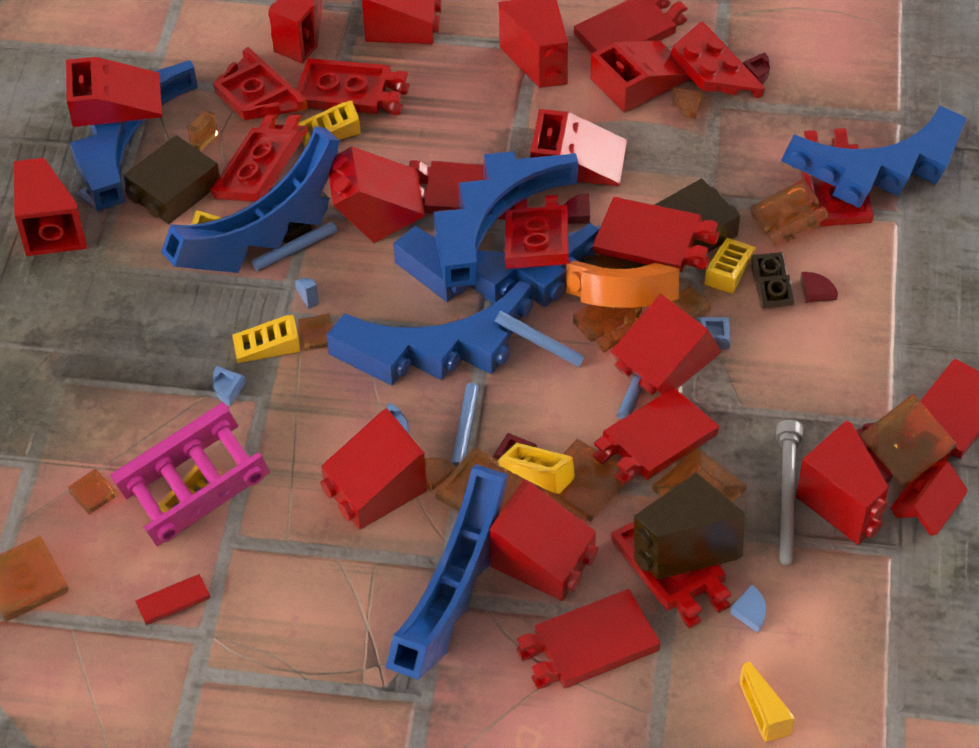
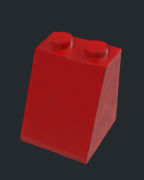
M362 0L365 42L433 44L434 32H439L440 15H436V13H441L442 0Z
M508 0L498 2L500 48L539 88L568 84V39L557 0Z
M353 146L334 157L328 173L333 206L373 243L425 217L418 174L414 168Z
M45 158L13 161L14 216L25 255L33 256L87 249L77 203Z
M660 293L610 353L617 361L614 366L628 378L631 374L640 378L641 380L638 382V385L649 395L653 396L655 393L662 395L673 387L678 389L721 353V350L706 327Z
M388 408L382 410L321 465L323 480L320 483L323 491L329 498L334 497L343 517L347 521L352 520L359 530L427 491L425 453Z
M846 420L802 459L796 498L859 545L865 538H873L880 531L883 525L881 521L882 514L888 505L885 501L889 487L851 422Z
M523 479L489 529L490 567L561 601L564 600L569 590L572 592L576 590L582 578V570L585 565H592L598 553V547L595 546L596 531L525 479Z

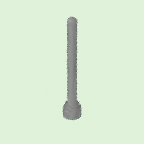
M784 420L776 426V440L782 447L779 560L783 565H790L793 562L796 448L803 440V426L798 421Z

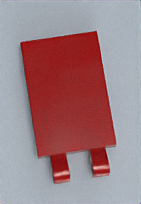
M627 0L575 25L574 35L591 53L613 42L661 41L675 34L676 26L682 25L687 21V18L682 13L687 11L688 8L681 1H678L664 13L661 9L671 5L669 0Z
M307 58L296 91L306 99L308 108L328 110L352 100L357 113L378 114L380 108H382L389 114L400 115L403 104L399 103L401 95L408 93L410 83H406L408 72H391L390 65ZM387 88H390V89H392L393 91H391V92H386V89H387Z
M268 113L264 116L259 128H251L210 189L214 199L256 202L267 194L303 140V136L308 132L307 126L298 125L302 116L300 114H290L286 119L285 125L275 124L279 117L278 114Z
M846 128L833 130L835 137L831 140L833 147L859 149L858 144H849ZM816 130L804 131L805 139L818 143ZM800 170L812 227L872 223L874 214L869 193L862 206L858 208L833 196L835 186Z
M418 160L409 161V167L417 171L419 184H428L427 189L420 186L425 213L434 214V212L460 209L459 183L484 180V165L431 161V167H428ZM506 212L497 219L506 220Z
M558 194L545 195L546 207L528 208V198L515 204V209L506 211V269L569 264L567 205L558 206Z
M613 197L592 247L596 254L646 265L659 263L678 268L679 272L683 271L685 265L706 270L710 257L706 256L708 248L700 245L692 246L695 239L708 244H716L720 232L716 231L718 227L717 222L712 220L702 222L700 214Z
M954 358L905 419L903 426L906 429L903 434L905 440L901 443L900 448L912 454L922 439H925L936 445L932 450L934 456L929 462L948 461L951 455L961 459L979 437V371Z
M673 387L605 429L603 436L594 442L598 450L592 453V457L600 464H603L618 453L622 457L617 462V466L621 470L614 477L623 485L629 483L639 474L648 480L717 436L720 426Z
M634 521L611 532V541L666 611L677 608L688 628L701 623V619L697 614L701 613L702 609L693 599L696 596L706 592L711 605L718 613L730 607V603L726 599L731 597V593L722 584L726 581V573L720 565L658 580L649 571H643L635 562Z
M628 588L536 624L534 627L535 634L527 633L517 638L519 647L516 650L522 661L529 660L540 653H546L550 662L543 661L532 666L534 675L531 678L537 689L545 688L559 680L565 689L660 651L661 643Z

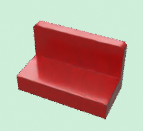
M948 461L923 463L890 509L897 518L917 517L929 535H937L967 494L968 489Z

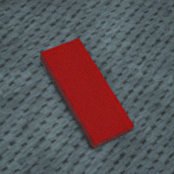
M200 574L135 600L145 625H149L206 601L211 597Z

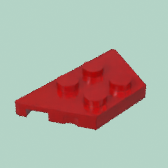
M704 21L699 22L672 47L670 56L702 91H720L726 94L737 95L740 89L751 91L755 98L763 96L766 88Z
M249 47L242 51L243 58L238 64L232 62L227 67L226 72L220 75L213 83L215 93L243 120L262 118L268 113L280 115L308 109L306 99Z

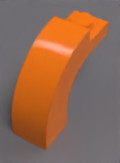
M574 260L566 264V293L581 297L582 303L617 308L647 307L653 303L660 293L670 301L679 299V269L659 263H652L632 269H609Z

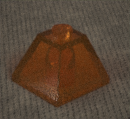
M698 447L652 485V490L662 497L697 472L731 502L747 489L746 484Z

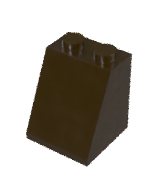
M696 472L634 515L635 562L643 571H649L659 580L738 560L743 556L745 513Z

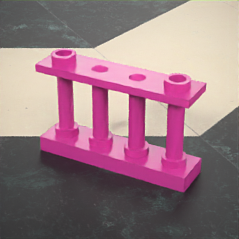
M224 402L110 474L126 500L136 495L152 522L144 526V529L157 547L164 542L174 539L179 532L249 486L258 484L266 475L271 473L261 454L258 452L249 458L232 434V431L239 426ZM218 440L222 441L238 464V466L220 476L203 451ZM190 458L194 460L209 482L207 486L193 495L175 470L176 467ZM164 476L181 502L165 513L162 512L147 489L148 485Z

